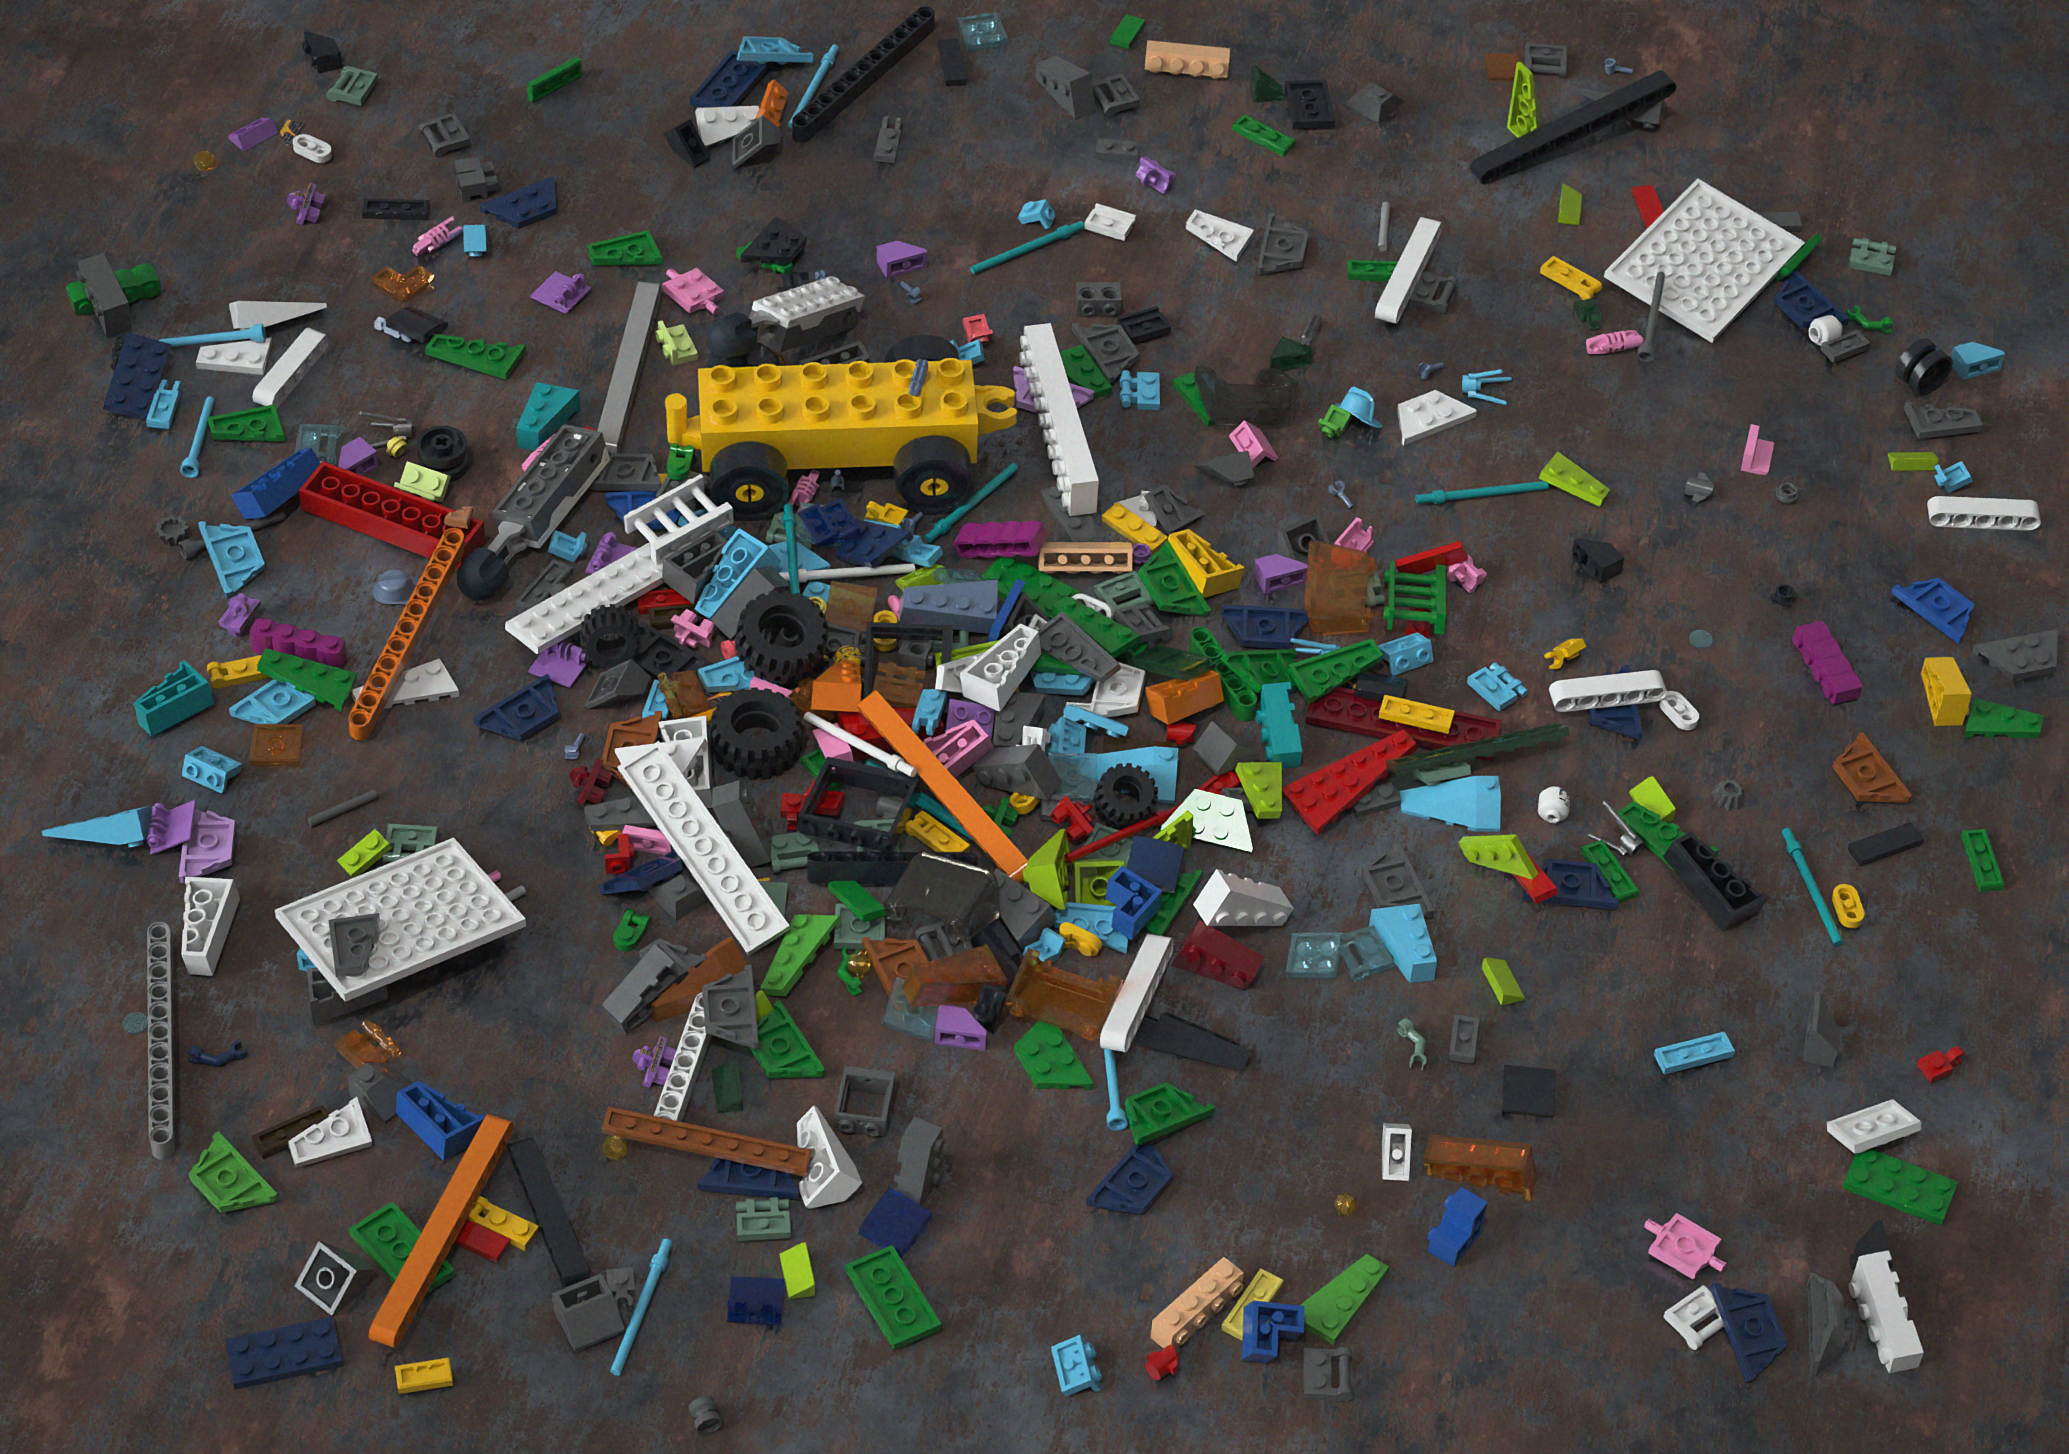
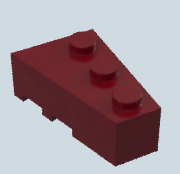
M1198 920L1182 942L1171 966L1245 991L1254 979L1264 956L1212 926H1207L1205 922Z

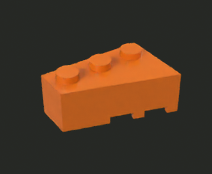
M842 660L841 663L835 662L813 681L811 709L860 712L857 707L861 699L860 665L855 664V661Z
M1211 669L1145 687L1150 715L1167 725L1206 708L1214 707L1216 704L1224 701L1220 674Z

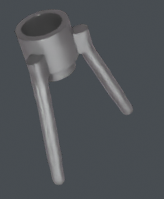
M360 411L359 413L362 416L392 421L393 423L371 422V426L393 428V435L402 436L405 439L412 438L411 419ZM391 439L384 440V441L377 442V443L370 444V445H371L373 448L382 447V446L387 445V443H388Z
M1603 800L1602 804L1624 831L1619 840L1621 846L1619 847L1592 833H1589L1588 837L1595 841L1603 840L1607 847L1619 852L1623 857L1627 853L1631 857L1636 856L1643 849L1645 842L1627 826L1606 800Z

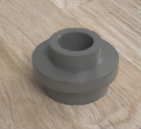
M1782 483L1776 490V498L1783 503H1794L1798 499L1797 487L1792 483Z

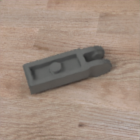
M884 116L876 143L874 161L895 163L901 139L902 118H897L895 129L888 128L889 117Z

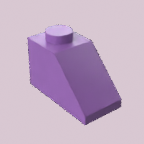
M894 241L877 246V263L885 277L891 278L927 268V251L924 248Z
M358 437L341 448L338 467L365 476L379 467L377 451L363 438Z
M1274 554L1255 559L1254 577L1263 593L1268 594L1306 584L1309 567L1305 563Z
M940 1005L935 1028V1044L985 1051L987 1031L966 1008Z

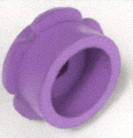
M1139 543L1132 547V561L1134 563L1143 565L1150 560L1152 552L1149 546Z

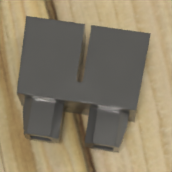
M479 157L453 160L455 179L462 203L470 202V196L481 195L483 198H488L487 192L498 190L497 177L494 176L492 162L481 163Z

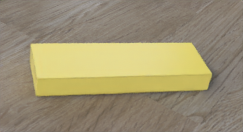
M1260 1268L1223 1322L1221 1330L1242 1340L1243 1308L1253 1300L1272 1302L1282 1288L1284 1280Z

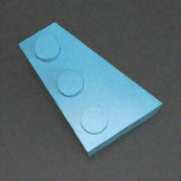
M1420 904L1371 909L1369 929L1379 937L1382 947L1385 950L1388 949L1394 958V963L1408 982L1415 983L1434 980L1437 959Z

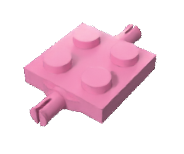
M673 268L667 270L666 275L671 280L662 284V291L688 313L704 308L708 309L713 315L720 312V307L714 303L724 298V290L698 268L682 275Z
M1677 1213L1663 1226L1652 1221L1650 1218L1646 1221L1644 1228L1657 1235L1656 1240L1649 1248L1648 1253L1693 1280L1707 1265L1721 1273L1725 1269L1727 1263L1713 1256L1720 1246L1721 1238Z

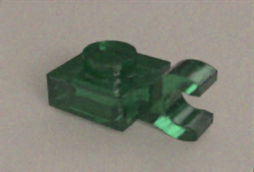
M1595 298L1574 301L1573 309L1580 322L1587 321L1591 331L1600 330L1598 321H1601L1602 311Z

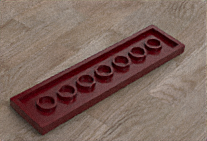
M1337 687L1312 702L1307 710L1305 723L1383 739L1404 729L1416 742L1417 746L1493 761L1502 720L1454 711L1449 734L1381 719L1379 718V712L1383 701L1354 696L1355 690Z

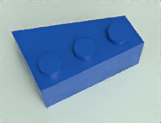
M417 1081L397 1092L395 1113L442 1160L469 1147L485 1116L482 1114L477 1116L466 1110L465 1105L461 1103L456 1105L445 1099L446 1095Z

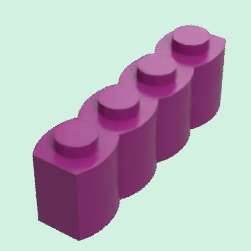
M1033 520L1024 523L1008 521L1003 524L987 522L983 525L979 523H966L962 526L954 540L953 546L958 556L963 558H974L977 556L991 558L997 555L1013 557L1018 554L1022 556H1035L1043 546L1048 533L1042 522Z
M264 618L256 619L249 630L252 650L259 655H262L265 648L340 669H343L347 662L345 641L337 636H322L313 630H300L293 625L277 624L272 620Z
M1823 621L1796 626L1792 637L1793 644L1802 653L1804 663L1813 670V677L1823 687L1824 696L1833 704L1860 698L1862 684L1857 674L1852 671L1847 658L1841 653L1838 643L1831 637L1827 625Z

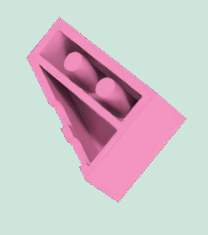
M975 720L946 730V733L937 737L926 738L923 742L954 778L994 748L989 736Z

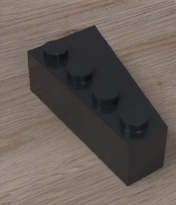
M1689 832L1674 840L1663 855V858L1720 929L1724 932L1757 914L1769 897L1763 892L1761 894L1751 887L1753 883L1747 878L1742 879L1732 871L1733 867L1728 862L1720 861L1715 856L1716 852L1692 832Z

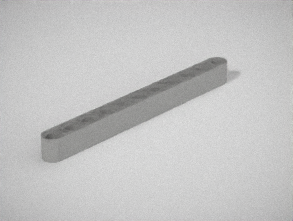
M639 281L637 284L597 430L603 434L608 454L620 452L661 298V284Z
M155 922L147 930L149 1140L153 1156L158 1159H168L175 1153L173 943L168 924Z

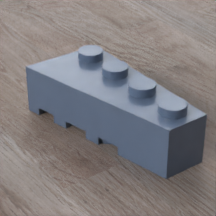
M998 580L904 587L899 606V622L952 625V629L989 634L997 617Z

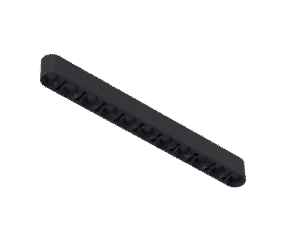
M928 6L918 8L792 118L793 140L799 143L809 141L934 31V9Z
M1663 70L1654 72L1477 157L1470 164V170L1482 184H1489L1670 97L1676 91L1677 85Z

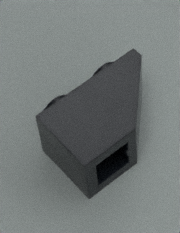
M308 31L304 32L305 41L302 42V48L305 54L308 53L310 65L315 67L318 74L342 68L341 51L334 39Z
M1582 538L1574 540L1571 556L1599 584L1622 573L1625 557L1610 543Z

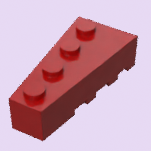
M893 708L912 730L916 708ZM838 711V725L841 729L888 754L897 753L861 711ZM941 718L933 736L927 735L926 726L920 727L919 733L916 735L922 742L926 738H934L943 734ZM848 743L852 751L853 761L873 758V756Z

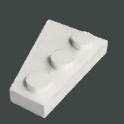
M759 106L697 108L695 113L698 132L705 147L708 148L710 145L723 143L741 132L757 119Z
M1194 210L1186 222L1187 230L1236 262L1254 236V229L1198 210Z
M266 338V341L263 342L249 340L200 347L196 367L197 369L263 375L272 347V338Z

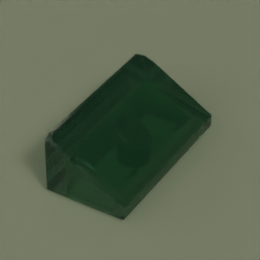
M737 1059L711 1070L717 1113L743 1111L742 1089Z

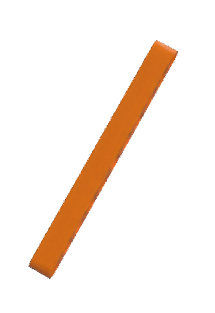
M450 528L443 533L349 714V733L355 740H365L370 736L464 554V534L457 528Z
M874 690L858 703L857 707L898 755L904 759L905 763L917 769L916 775L920 777L921 781L998 868L1022 885L1025 882L1023 869L1026 868L1028 860L878 691Z
M490 1114L485 1116L374 1318L369 1330V1340L393 1348L399 1345L513 1133V1121Z

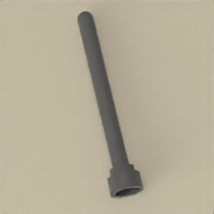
M1662 271L1656 275L1645 340L1639 346L1637 353L1638 359L1644 362H1651L1655 359L1656 349L1654 348L1653 340L1665 280V273Z
M280 511L240 526L250 527L254 531L282 521L286 515ZM187 539L178 543L181 555L185 560L195 557L198 550L206 548L203 539L198 541Z

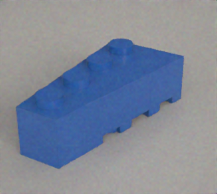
M312 448L300 449L233 493L231 497L244 519L254 518V520L266 517L289 498L298 494L299 489L321 463Z

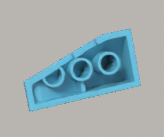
M740 528L723 547L721 552L723 554L719 565L714 566L712 571L714 576L711 582L705 586L695 607L698 613L709 620L715 616L755 568L772 566L775 569L781 562L767 545Z
M1153 746L1084 756L1083 764L1080 766L1079 778L1098 784L1103 773H1106L1111 766L1115 769L1117 764L1122 763L1123 767H1125L1127 763H1132L1134 768L1139 765L1142 767L1141 771L1145 772L1147 770L1150 773L1149 778H1154L1156 781L1154 787H1158L1157 802L1174 804L1178 748ZM1126 789L1121 790V792L1126 794H1129L1131 792Z
M1471 776L1399 792L1401 813L1427 820L1432 818L1446 821L1445 824L1451 826L1454 823L1468 826L1467 830L1475 832H1500L1501 792L1498 776Z
M146 806L119 812L109 817L101 816L86 820L85 822L79 821L43 830L42 834L49 837L117 845L128 843L129 847L143 845V840L147 839L151 808Z

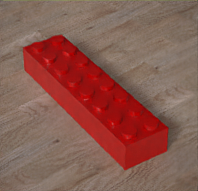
M324 461L299 489L301 510L427 558H431L446 530L450 528L461 530L464 534V554L456 569H459L469 554H472L476 548H480L485 542L484 521L472 517L467 529L445 525L444 519L446 515L450 512H455V510Z

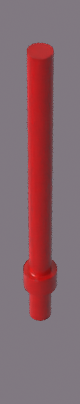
M1179 806L1172 807L1166 811H1157L1150 818L1065 854L1064 859L1066 863H1071L1153 826H1162Z

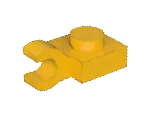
M870 501L866 506L868 512L865 517L869 520L878 519V522L900 525L901 527L902 519L908 517V510L890 503L883 507L876 502Z
M1583 638L1569 639L1552 649L1553 651L1547 652L1544 655L1545 658H1554V663L1549 666V669H1559L1565 657L1566 659H1572L1578 656L1579 651L1585 648L1586 644Z

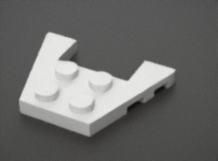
M1118 662L1121 670L1104 683L1096 682L1091 703L1067 702L1066 706L1073 704V706L1081 707L1105 717L1138 712L1146 673L1144 670ZM1080 719V720H1077V721H1075V722H1077V723H1079V722H1084V720H1081V719Z

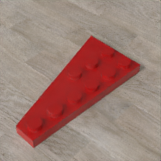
M1403 729L1282 787V797L1319 836L1324 832L1323 828L1329 822L1333 824L1344 809H1350L1365 796L1378 779L1383 780L1388 775L1387 771L1393 766H1399L1417 750L1416 742Z

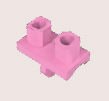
M1469 555L1466 561L1446 566L1448 571L1447 578L1452 582L1457 580L1468 593H1474L1477 585L1483 584L1487 573L1482 568L1477 569L1473 565V559Z
M686 609L680 617L674 614L671 622L674 623V632H676L674 638L679 640L680 644L687 648L689 646L696 648L697 644L708 649L711 648L713 645L711 637L716 630L713 622L704 619L698 627L694 625L697 621V615L694 612Z

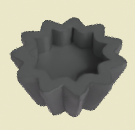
M170 515L168 518L162 517L161 522L156 523L157 528L155 532L164 544L177 546L179 542L185 539L189 527L187 526V520H182L181 516L174 517Z
M1727 779L1726 781H1721L1714 787V791L1711 792V796L1714 797L1712 802L1718 803V808L1725 807L1727 811H1730L1732 808L1738 810V805H1744V790L1741 784L1736 783L1735 780Z

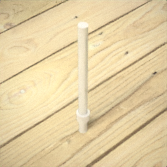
M899 564L876 566L875 568L855 567L811 571L798 569L799 583H806L807 580L903 574L914 572L915 565ZM789 572L779 573L787 582L789 581Z
M811 712L805 713V721L886 763L890 769L896 772L901 771L911 777L917 774V769L905 763L903 758L897 755H890Z

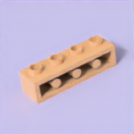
M1147 40L1145 70L1153 73L1164 71L1174 75L1184 73L1194 77L1204 75L1215 79L1227 78L1230 48Z
M1044 542L1038 553L1039 571L1044 573H1056L1057 571L1080 573V571H1089L1090 573L1099 574L1103 573V571H1113V573L1123 574L1126 571H1132L1133 548L1131 542Z
M1223 1257L1152 1320L1151 1339L1162 1348L1173 1345L1177 1349L1180 1345L1184 1344L1195 1331L1203 1327L1214 1314L1218 1313L1224 1305L1241 1292L1244 1272Z

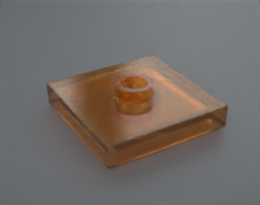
M831 581L824 618L829 623L856 629L862 634V631H866L867 622H872L878 589Z
M254 724L249 758L250 766L299 767L303 725Z

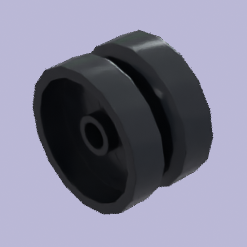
M1927 338L1920 339L1914 342L1902 354L1896 365L1895 373L1903 382L1909 384L1910 388L1921 396L1928 395L1935 391L1948 377L1953 361L1944 351L1939 350L1938 346Z
M435 426L425 430L419 436L417 452L420 466L451 476L449 483L459 480L466 474L469 468L467 439L462 431L450 426Z

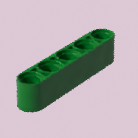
M1205 627L1192 629L1189 644L1191 656L1202 671L1211 669L1220 674L1224 702L1233 715L1242 722L1253 720L1256 713L1257 696L1252 688L1222 662L1220 658L1225 651L1210 630Z

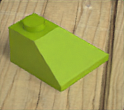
M1079 859L1073 861L1072 878L1075 903L1117 907V905L1106 899L1107 882L1121 866H1124V860Z

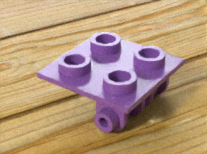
M555 271L530 295V298L567 314L592 288L585 285L586 277L582 273L575 274L572 279Z
M608 532L604 534L603 540H600L585 573L593 574L638 548L617 543L616 535L613 532Z
M563 640L561 643L558 642L542 651L528 670V673L539 677L548 674L550 681L571 688L589 661L585 658L582 648L574 646L572 643L567 645V642Z
M950 699L945 733L946 730L975 720L991 740L995 709L985 705Z
M196 800L167 810L162 803H156L151 808L152 818L149 820V833L147 836L148 845L151 847V855L191 840Z

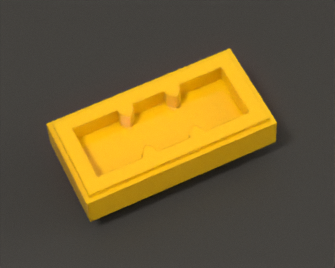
M449 1358L395 1366L399 1394L453 1385Z

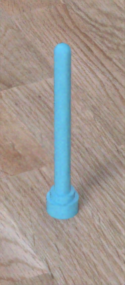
M254 324L253 327H249V330L160 339L159 341L169 343L171 347L249 338L251 341L263 342L266 341L264 324Z
M211 396L205 400L189 457L183 460L180 468L181 474L188 478L196 477L200 470L198 457L208 426L207 418L210 417L214 405V398Z
M1104 1049L1111 1108L1106 1116L1107 1126L1111 1130L1119 1131L1125 1129L1128 1125L1127 1114L1120 1105L1114 1050Z

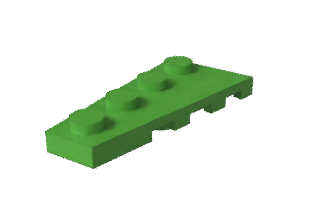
M794 915L789 925L790 930L786 932L760 990L764 991L766 996H786L803 974L802 968L806 964L811 963L816 957L815 951L821 944L825 945L830 939L829 933L833 928L837 929L842 923L840 917L834 915Z
M1368 1254L1364 1255L1299 1305L1305 1306L1304 1329L1334 1345L1387 1275L1389 1266Z

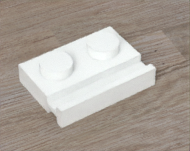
M1096 203L1095 208L1085 221L1084 229L1125 241L1132 229L1133 223L1135 224L1136 215Z

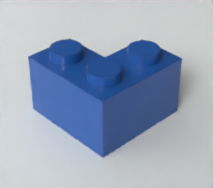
M1121 866L1107 882L1106 899L1117 905L1113 910L1111 928L1132 940L1161 908L1162 890L1124 866Z
M1460 1187L1455 1195L1451 1193L1444 1203L1446 1212L1441 1219V1224L1438 1227L1434 1226L1428 1234L1429 1246L1427 1252L1455 1267L1482 1233L1488 1202L1463 1187Z
M1254 1300L1243 1308L1242 1360L1268 1363L1278 1356V1338L1294 1340L1304 1333L1305 1306Z

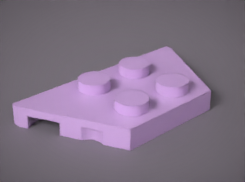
M1014 366L1013 379L1016 407L1035 412L1033 405L1034 396H1030L1029 393L1030 382L1025 380L1024 369ZM1069 383L1076 408L1094 398V390Z
M195 809L191 840L182 844L179 870L180 883H185V877H201L232 865L236 831L235 820L220 817L209 810L205 813Z

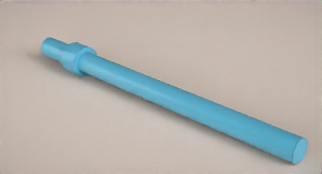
M833 44L829 52L823 56L821 66L792 118L810 103L827 70L833 66L836 60L835 56L839 51L837 45ZM792 118L788 123L790 129H792Z
M669 1239L662 1240L658 1253L652 1258L650 1273L610 1370L614 1375L619 1376L622 1372L660 1274L666 1269L668 1264L667 1257L673 1244Z

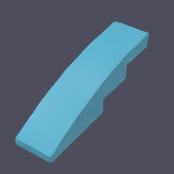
M867 519L864 520L867 522H872L876 524L901 529L900 525L872 521ZM913 535L911 541L908 542L905 539L895 546L897 551L891 556L913 564L931 567L943 555L941 546L924 544L920 536Z

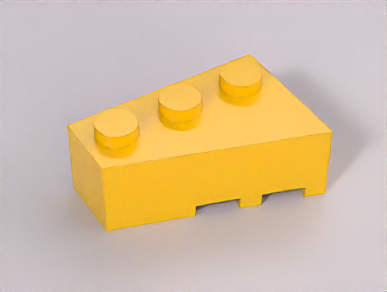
M1189 529L1169 534L1168 541L1203 598L1239 588L1245 567L1240 564L1234 565L1227 560L1228 556L1223 552L1218 554L1210 548V543Z
M1925 658L1921 676L1934 725H1963L1965 716L1969 714V702L1972 693L1954 658Z

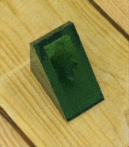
M1254 64L1251 67L1249 88L1253 103L1284 100L1285 95L1281 84Z
M1282 337L1270 355L1269 374L1311 366L1312 347Z

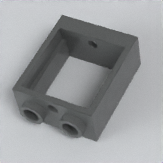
M845 1065L834 1114V1130L844 1133L852 1132L885 1137L895 1091V1072ZM849 1090L884 1094L885 1100L881 1118L844 1113Z

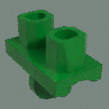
M1003 796L1000 805L995 810H993L994 807L991 804L981 808L1009 838L1012 829L1001 824V822L1012 826L1019 812L1009 807L1010 799Z

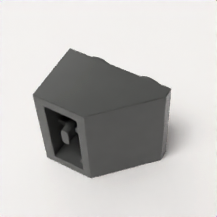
M602 1274L552 1293L553 1312L575 1352L625 1332L613 1293Z

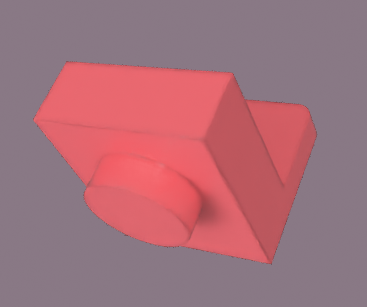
M985 314L965 317L962 320L968 343L978 339L982 345L989 343L994 333L992 329L989 330Z

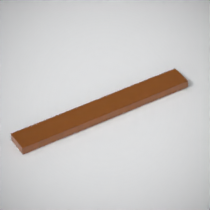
M609 1106L602 1126V1133L805 1177L812 1155V1150Z

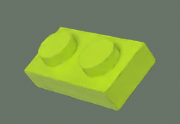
M374 829L337 861L352 878H355L366 871L391 850L392 847Z

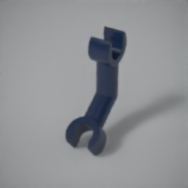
M239 1040L232 1043L231 1049L217 1056L205 1053L202 1048L194 1045L191 1046L187 1054L191 1055L188 1061L193 1064H200L202 1062L218 1067L232 1059H245L248 1056V1049L236 1051L242 1048V1041Z

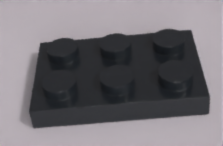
M1326 79L1285 81L1284 88L1293 128L1334 127L1335 118Z

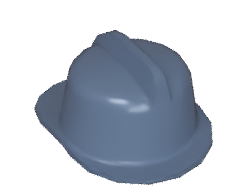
M400 569L388 570L378 576V583L374 586L373 596L382 604L406 605L420 578L410 577Z

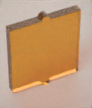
M1499 52V54H1484L1483 58L1489 81L1504 80L1507 82L1508 80H1514L1516 65L1519 62L1517 53L1503 54Z

